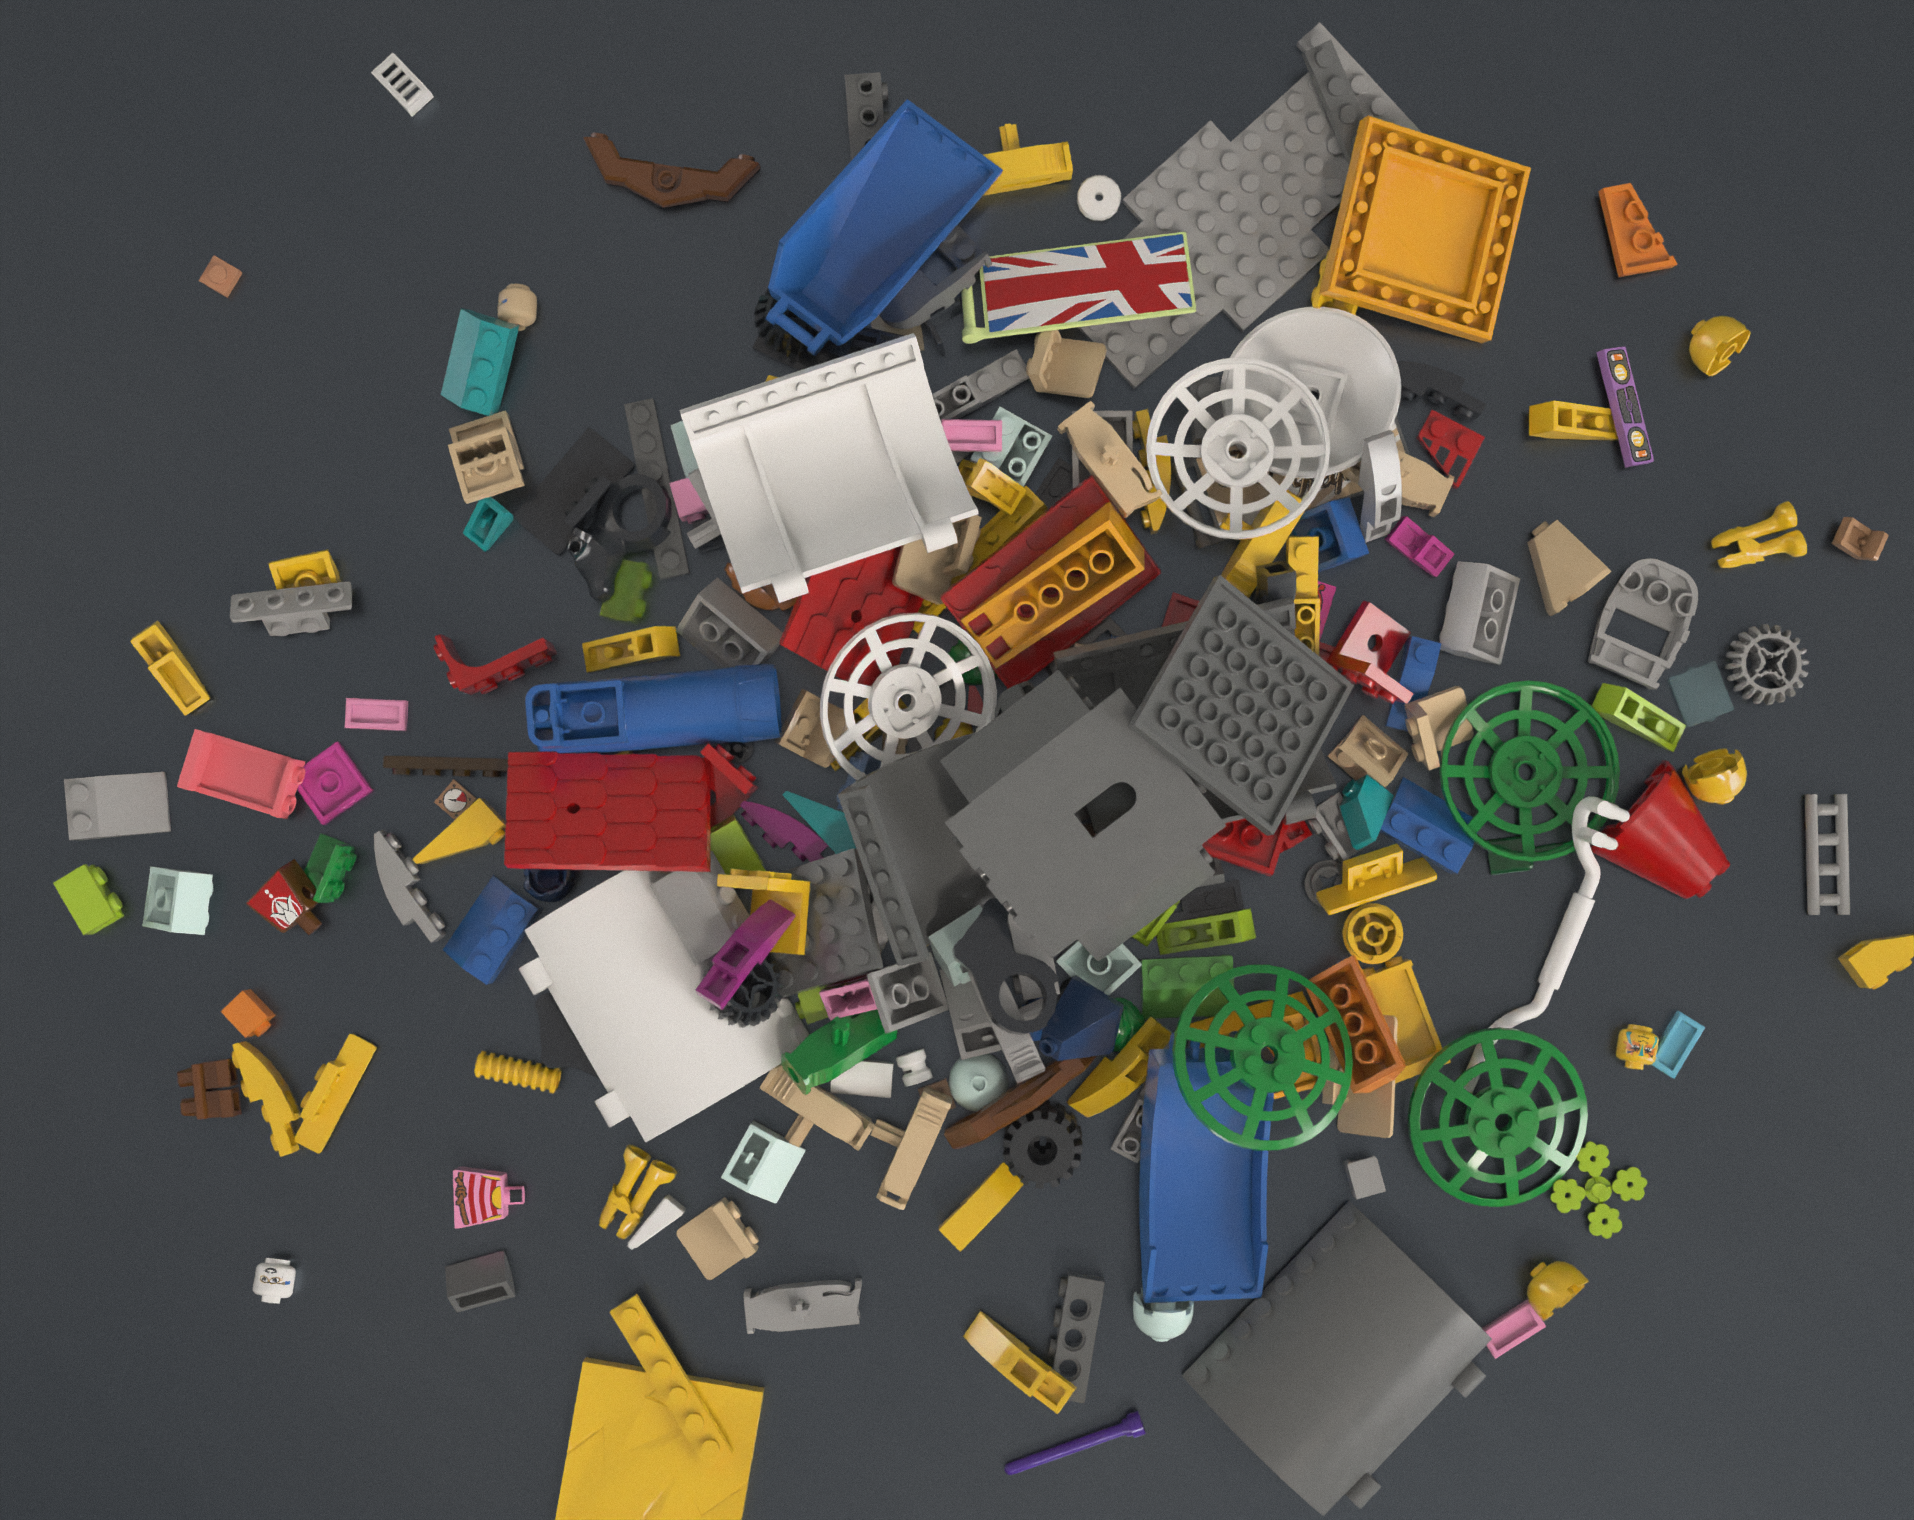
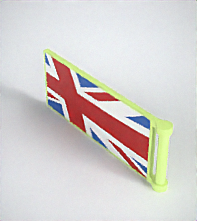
M1186 232L989 256L992 265L988 268L984 264L979 269L985 328L976 327L972 286L968 290L964 288L961 291L964 320L962 340L968 344L987 338L1196 312Z

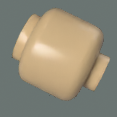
M510 284L499 293L498 319L520 325L518 331L524 330L525 327L532 325L536 321L537 296L528 286Z

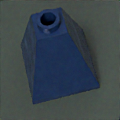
M1077 975L1073 976L1057 1003L1054 1014L1046 1023L1047 1026L1042 1030L1039 1049L1045 1056H1051L1057 1061L1112 1053L1124 1005Z

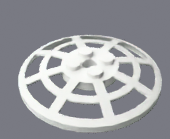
M1241 357L1220 359L1203 364L1188 372L1176 381L1162 397L1153 413L1148 428L1146 444L1147 464L1156 491L1160 490L1162 492L1161 500L1185 524L1202 533L1219 538H1255L1270 534L1288 525L1301 515L1314 500L1323 484L1328 469L1330 456L1329 429L1317 399L1306 385L1290 372L1275 364L1259 359ZM1233 370V389L1215 392L1199 402L1186 389L1192 383L1207 375ZM1246 370L1272 376L1285 383L1292 390L1279 403L1262 392L1245 389ZM1177 397L1189 412L1179 425L1175 443L1156 442L1157 433L1162 418L1170 404ZM1233 399L1232 415L1222 417L1217 421L1205 410L1217 402ZM1245 399L1260 402L1272 411L1261 422L1254 417L1244 415ZM1300 399L1308 406L1315 420L1320 440L1318 445H1301L1298 428L1292 416L1288 413ZM1196 418L1207 430L1202 440V445H1184L1186 433ZM1280 419L1284 422L1289 432L1292 446H1274L1269 430ZM1233 444H1242L1247 452L1244 457L1235 459L1229 454V448ZM1156 455L1174 456L1178 476L1187 489L1175 501L1169 496L1161 481L1156 463ZM1183 457L1202 458V463L1207 473L1195 484L1191 481L1186 471ZM1320 457L1314 482L1306 496L1299 503L1286 491L1297 476L1301 458ZM1292 458L1289 471L1283 482L1279 485L1267 474L1273 459ZM1215 481L1223 486L1230 487V504L1215 501L1203 492ZM1259 482L1270 493V495L1259 501L1243 504L1244 487ZM1197 499L1200 503L1213 510L1230 513V530H1222L1205 525L1190 517L1183 510ZM1277 500L1290 511L1283 518L1267 526L1253 530H1242V514L1261 510Z
M902 613L882 618L855 634L843 646L830 665L823 683L820 699V721L823 736L838 764L854 779L859 780L866 776V774L856 769L841 753L853 741L867 754L880 760L881 768L915 753L895 754L899 738L916 737L922 747L921 750L949 741L958 729L960 722L978 726L976 730L978 732L994 720L997 705L994 673L988 657L980 645L965 630L948 620L923 613ZM897 622H924L917 639H896L882 644L876 632L877 629ZM936 626L946 629L959 638L972 655L955 663L943 649L930 643L929 641ZM865 637L871 652L865 655L857 664L848 681L834 679L835 673L845 656ZM898 648H913L908 664L892 666L886 652ZM925 651L938 657L947 668L932 676L921 669L920 665ZM875 660L881 674L874 681L873 685L868 686L857 683L863 671ZM977 666L981 673L984 688L982 714L964 710L966 691L961 674ZM953 679L955 688L954 707L941 703L939 688L941 684ZM830 691L845 693L844 717L848 730L836 740L832 736L828 720V697ZM904 694H910V705L905 709H900L898 706L899 698ZM853 695L868 698L870 714L855 723L853 715ZM938 715L950 718L943 733L933 742L926 730L932 726ZM875 725L887 733L883 751L872 746L862 736V734Z

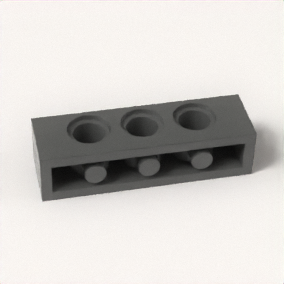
M1067 1271L1066 1279L1061 1278L1058 1297H1063L1061 1309L1056 1308L1053 1327H1058L1056 1339H1050L1048 1357L1053 1358L1051 1368L1077 1387L1068 1401L1085 1403L1105 1281L1100 1276ZM1075 1299H1082L1087 1305L1083 1312L1074 1313L1070 1310L1071 1302ZM1071 1329L1080 1331V1340L1076 1343L1067 1342L1064 1339L1067 1331ZM1064 1360H1072L1076 1363V1368L1071 1373H1064L1059 1369L1060 1364Z

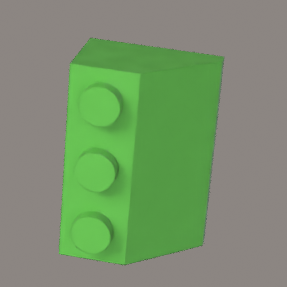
M1209 955L1139 959L1142 963L1139 969L1141 1010L1144 1019H1149L1150 1017L1154 1019L1180 1017L1189 999L1201 986L1215 976L1233 969V956ZM1233 978V979L1229 980V982H1230L1231 985L1234 987V978ZM1218 987L1211 991L1201 1002L1193 1017L1215 1016L1228 1003V1000Z

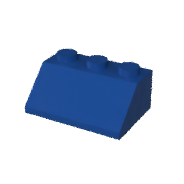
M1402 777L1393 792L1394 797L1379 833L1420 857L1425 858L1450 874H1458L1473 848L1474 841L1455 822L1444 800ZM1458 809L1461 817L1468 824L1473 817Z
M493 875L443 948V951L461 968L486 985L494 983L525 937L526 932L524 930L533 925L544 908Z

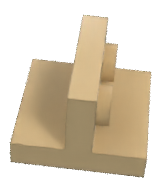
M1362 715L1350 732L1329 753L1328 757L1355 780L1369 775L1381 786L1386 787L1394 779L1409 753Z

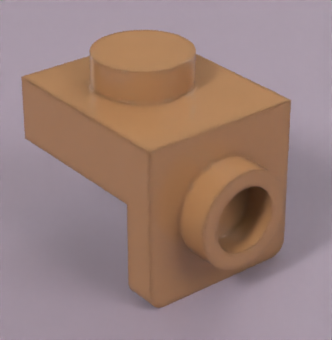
M1843 517L1832 544L1855 559L1877 561L1887 541L1888 534L1884 531L1871 530L1853 517Z

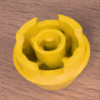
M1370 903L1359 906L1349 914L1344 923V944L1349 953L1355 955L1357 960L1367 964L1383 963L1391 959L1401 947L1403 941L1401 921L1390 908L1384 905Z

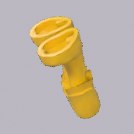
M1789 501L1783 502L1776 507L1773 515L1764 521L1746 527L1737 526L1734 529L1731 528L1716 535L1711 540L1713 549L1726 547L1731 543L1737 542L1740 551L1717 560L1720 568L1756 564V562L1764 561V556L1776 553H1786L1793 557L1806 555L1807 544L1799 530L1788 532L1762 543L1753 540L1796 527L1797 515L1793 505Z
M627 1145L624 1150L623 1157L626 1166L618 1185L613 1184L612 1191L609 1192L608 1200L599 1219V1226L606 1230L615 1218L618 1209L626 1213L627 1216L620 1224L616 1234L621 1239L630 1236L643 1217V1210L657 1187L661 1184L670 1183L677 1174V1171L669 1164L660 1160H653L633 1198L630 1191L651 1159V1156L646 1151L634 1145Z

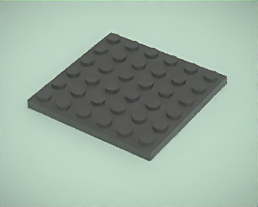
M1218 575L1213 577L1128 727L1261 832L1269 836L1274 835L1354 685L1225 578Z

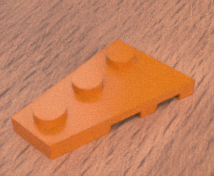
M1631 183L1605 187L1598 191L1618 278L1673 268L1678 265L1674 256H1669L1662 244L1664 239L1660 232L1656 233L1647 218L1648 212Z

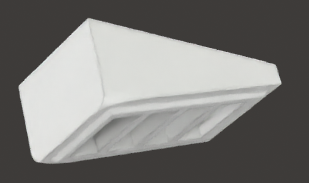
M394 53L389 55L371 72L412 117L434 97L429 89ZM395 63L397 68L384 78L382 74ZM401 72L405 74L394 85L390 84ZM410 79L411 83L399 93L397 90ZM417 87L419 90L406 101L405 97Z
M666 1195L627 1243L628 1247L634 1249L682 1216L686 1208L671 1195Z

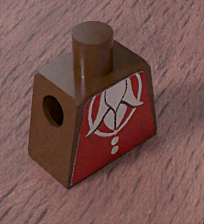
M295 859L280 867L246 902L252 910L282 933L287 932L298 924L309 936L322 925V922L311 912L318 904V902L313 901L317 889Z

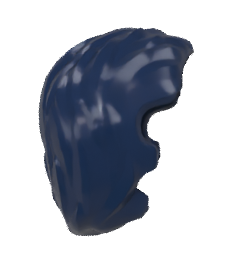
M524 869L523 872L526 878L523 885L525 891L540 901H560L575 885V870Z

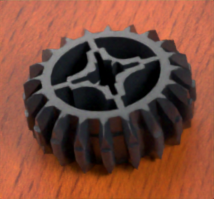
M767 288L765 295L761 294L754 311L755 328H758L759 338H765L764 343L766 347L775 345V353L784 350L788 357L791 352H796L800 358L803 355V351L811 356L812 354L807 351V346L779 325H772L766 320L769 311L778 302L771 297ZM789 309L783 313L814 337L819 333Z
M765 958L761 965L756 963L723 1010L713 1004L709 1010L714 1011L718 1009V1019L722 1020L727 1017L728 1025L738 1023L739 1028H744L748 1025L756 1026L760 1024V1021L768 1020L771 1014L779 1008L776 1003L780 1002L783 998L778 991L784 985L776 980L780 977L781 973H774L772 969L776 962L768 963ZM711 960L707 964L709 969L704 971V977L713 966ZM760 992L758 1004L755 1008H752L754 994Z

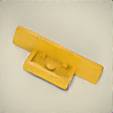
M1393 844L1343 861L1342 884L1316 892V899L1326 913L1332 915L1437 880V873L1423 857L1403 863V850L1398 844Z
M349 1034L336 1060L328 1062L327 1065H321L315 1076V1080L318 1082L312 1092L308 1091L300 1104V1107L304 1109L299 1117L303 1118L304 1121L294 1138L295 1142L318 1154L323 1151L375 1053L376 1045L355 1034Z

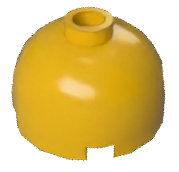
M1716 316L1708 321L1701 320L1691 331L1693 337L1689 344V353L1692 361L1699 370L1708 376H1713L1731 363L1728 358L1734 351L1738 354L1741 352L1751 333L1744 324L1733 317Z
M1727 748L1709 751L1693 759L1697 764L1689 769L1686 764L1682 771L1686 785L1696 798L1717 804L1731 802L1734 796L1745 786L1747 777L1746 765L1739 750H1735V754H1729Z
M1555 1261L1548 1266L1542 1262L1530 1272L1533 1279L1528 1285L1527 1297L1534 1311L1545 1321L1554 1314L1552 1311L1555 1308H1562L1575 1297L1589 1280L1574 1265L1567 1262Z

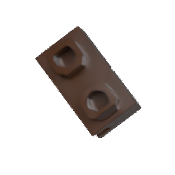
M232 1058L193 1064L190 1068L177 1072L180 1087H194L193 1098L181 1099L180 1106L183 1116H196L198 1120L216 1117H235L242 1114L239 1087L212 1090V1088L230 1087L239 1084L237 1068Z

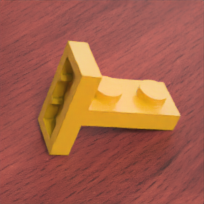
M979 458L977 463H973L963 459L958 466L971 496L988 501L1004 513L1013 515L1027 489L987 460Z

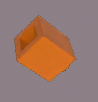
M251 989L242 990L220 1011L245 1038L254 1035L259 1037L264 1034L272 1025L269 1021L275 1016Z

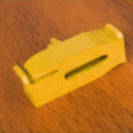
M1009 123L999 127L1003 151L983 155L1003 170L1002 174L984 195L1037 187L1063 180H1071L1073 168L1068 141L1020 148L1016 124L1011 125Z
M1289 490L1286 491L1299 503L1302 501V498ZM1277 500L1273 504L1261 509L1251 525L1242 520V530H1253L1267 526L1283 518L1290 511ZM1227 513L1221 521L1222 523L1219 527L1223 530H1230V513ZM1302 514L1288 525L1270 534L1255 538L1239 539L1240 543L1221 576L1249 598L1257 586L1256 566L1269 564L1274 561Z

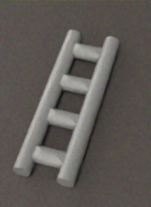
M1816 794L1805 795L1807 915H1820V906H1837V915H1850L1847 794H1835V803L1817 804ZM1835 815L1836 833L1818 834V816ZM1836 845V863L1819 864V846ZM1837 875V894H1820L1819 876Z

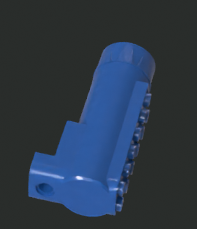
M775 664L736 665L735 667L538 684L527 692L525 698L528 736L537 745L539 752L609 753L708 743H746L782 737L780 694Z

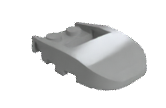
M1647 558L1633 563L1619 579L1597 619L1588 662L1646 686L1650 690L1657 689L1660 685L1657 683L1659 677L1665 669H1670L1676 659L1675 656L1682 644L1686 643L1690 631H1688L1692 616L1695 615L1698 604V589L1692 577L1685 571L1658 559ZM1615 609L1669 632L1659 657L1605 634Z

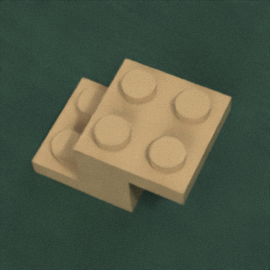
M506 410L449 428L453 443L449 444L448 448L466 504L525 486L520 471L524 469V465Z

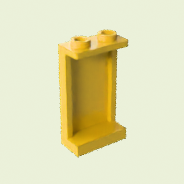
M1402 956L1385 961L1386 967L1374 970L1373 966L1362 969L1382 1014L1393 1015L1398 1020L1397 1047L1403 1057L1406 1068L1395 1078V1084L1421 1074L1433 1056L1442 1049L1412 970V960H1403Z

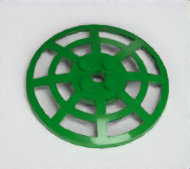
M1529 680L1511 682L1494 687L1477 696L1464 707L1453 721L1445 737L1440 756L1439 773L1441 790L1446 806L1455 822L1470 839L1495 855L1510 860L1533 862L1551 860L1567 855L1575 850L1572 839L1560 847L1543 852H1535L1533 834L1550 831L1562 825L1565 821L1572 826L1573 812L1576 805L1584 797L1588 778H1606L1603 800L1614 804L1619 789L1620 767L1613 737L1604 720L1591 705L1580 696L1563 687L1547 682ZM1520 691L1519 710L1502 713L1490 719L1487 723L1475 710L1481 704L1496 696ZM1533 692H1542L1557 697L1573 706L1577 712L1564 724L1561 720L1548 713L1531 710ZM1467 719L1477 733L1468 746L1464 765H1448V756L1453 739L1461 724ZM1518 719V737L1503 742L1493 731L1496 726L1504 722ZM1531 719L1544 722L1557 731L1547 741L1530 736ZM1586 720L1591 724L1601 742L1606 766H1588L1584 749L1577 736L1573 733ZM1484 739L1495 752L1492 755L1489 766H1473L1476 751ZM1565 740L1568 741L1574 752L1577 766H1562L1556 749ZM1523 763L1528 764L1533 770V775L1528 781L1523 780L1519 775V767ZM1448 777L1464 778L1468 796L1478 811L1468 824L1461 817L1453 802ZM1473 778H1489L1495 794L1485 805L1477 794ZM1562 779H1577L1575 792L1569 804L1566 805L1555 794L1560 788ZM1504 802L1519 808L1520 825L1511 824L1494 815L1495 811ZM1547 803L1558 814L1545 823L1532 825V807ZM1596 814L1592 821L1587 824V827L1599 831L1607 818ZM1488 821L1501 830L1513 834H1521L1522 852L1497 847L1483 839L1477 832Z
M1246 965L1230 969L1215 976L1201 986L1189 999L1180 1015L1174 1033L1172 1048L1173 1069L1178 1088L1185 1103L1194 1116L1210 1132L1238 1147L1256 1151H1277L1297 1146L1312 1139L1324 1130L1336 1117L1346 1099L1351 1084L1353 1058L1352 1046L1345 1023L1337 1008L1320 988L1302 975L1288 969L1272 965ZM1251 973L1275 974V991H1253L1240 996L1229 980ZM1289 979L1299 982L1311 990L1329 1011L1316 1019L1314 1014L1304 1004L1287 995ZM1218 987L1228 1000V1003L1215 1015L1208 1031L1189 1027L1192 1017L1201 1002L1211 991ZM1256 1000H1273L1271 1017L1255 1019L1246 1003ZM1286 1005L1298 1011L1309 1024L1295 1031L1294 1028L1284 1022ZM1235 1010L1244 1026L1238 1030L1234 1038L1218 1034L1224 1020ZM1336 1022L1344 1046V1073L1329 1067V1046L1323 1029ZM1313 1035H1316L1318 1039L1321 1064L1305 1059L1303 1042ZM1186 1040L1205 1044V1066L1211 1082L1194 1091L1186 1067ZM1215 1046L1230 1050V1061L1233 1069L1222 1076L1219 1075L1215 1062ZM1263 1047H1268L1274 1052V1061L1271 1064L1265 1063L1261 1058ZM1302 1071L1318 1077L1312 1090L1303 1100H1301L1294 1086ZM1240 1080L1246 1087L1254 1091L1251 1105L1247 1106L1229 1092L1227 1087ZM1326 1080L1341 1085L1340 1093L1332 1108L1321 1121L1313 1126L1306 1109L1318 1098L1325 1086ZM1283 1091L1291 1106L1280 1111H1263L1267 1094ZM1218 1093L1221 1099L1232 1109L1247 1116L1242 1135L1231 1131L1219 1123L1205 1109L1201 1102ZM1295 1116L1302 1131L1297 1136L1282 1140L1254 1139L1260 1120L1279 1121Z
M1497 1027L1481 1029L1465 1034L1447 1044L1433 1056L1422 1070L1414 1085L1409 1101L1407 1117L1409 1138L1413 1152L1422 1169L1446 1193L1461 1201L1478 1206L1501 1207L1515 1205L1531 1200L1547 1191L1572 1166L1580 1152L1586 1134L1588 1119L1587 1099L1583 1084L1574 1066L1562 1052L1548 1041L1533 1033L1514 1028ZM1493 1040H1519L1540 1048V1051L1533 1065L1518 1059L1497 1058ZM1481 1043L1485 1061L1467 1069L1455 1081L1439 1072L1443 1065L1457 1053L1472 1045ZM1551 1056L1569 1074L1577 1092L1576 1097L1562 1101L1554 1083L1543 1073ZM1500 1068L1517 1069L1528 1074L1520 1087L1517 1088L1513 1085L1503 1084ZM1488 1072L1490 1086L1480 1090L1475 1096L1463 1088L1474 1077ZM1538 1080L1547 1089L1553 1104L1537 1108L1534 1101L1529 1097ZM1433 1082L1447 1092L1440 1108L1439 1128L1420 1130L1422 1103L1430 1083ZM1457 1098L1467 1105L1464 1124L1449 1126L1450 1112ZM1580 1109L1578 1133L1569 1155L1565 1156L1556 1150L1563 1133L1564 1114ZM1508 1114V1124L1503 1128H1496L1495 1119L1497 1116ZM1555 1117L1554 1132L1551 1141L1547 1144L1536 1137L1539 1121ZM1468 1136L1470 1141L1477 1147L1467 1162L1457 1153L1451 1139ZM1442 1141L1447 1155L1460 1169L1449 1182L1443 1179L1432 1166L1424 1150L1423 1142ZM1528 1147L1541 1154L1532 1164L1517 1171L1516 1155ZM1487 1156L1503 1158L1505 1174H1490L1479 1171L1477 1168ZM1548 1160L1560 1166L1555 1174L1543 1184L1525 1194L1519 1195L1518 1180L1535 1173ZM1470 1177L1488 1183H1505L1506 1198H1480L1466 1194L1459 1189Z

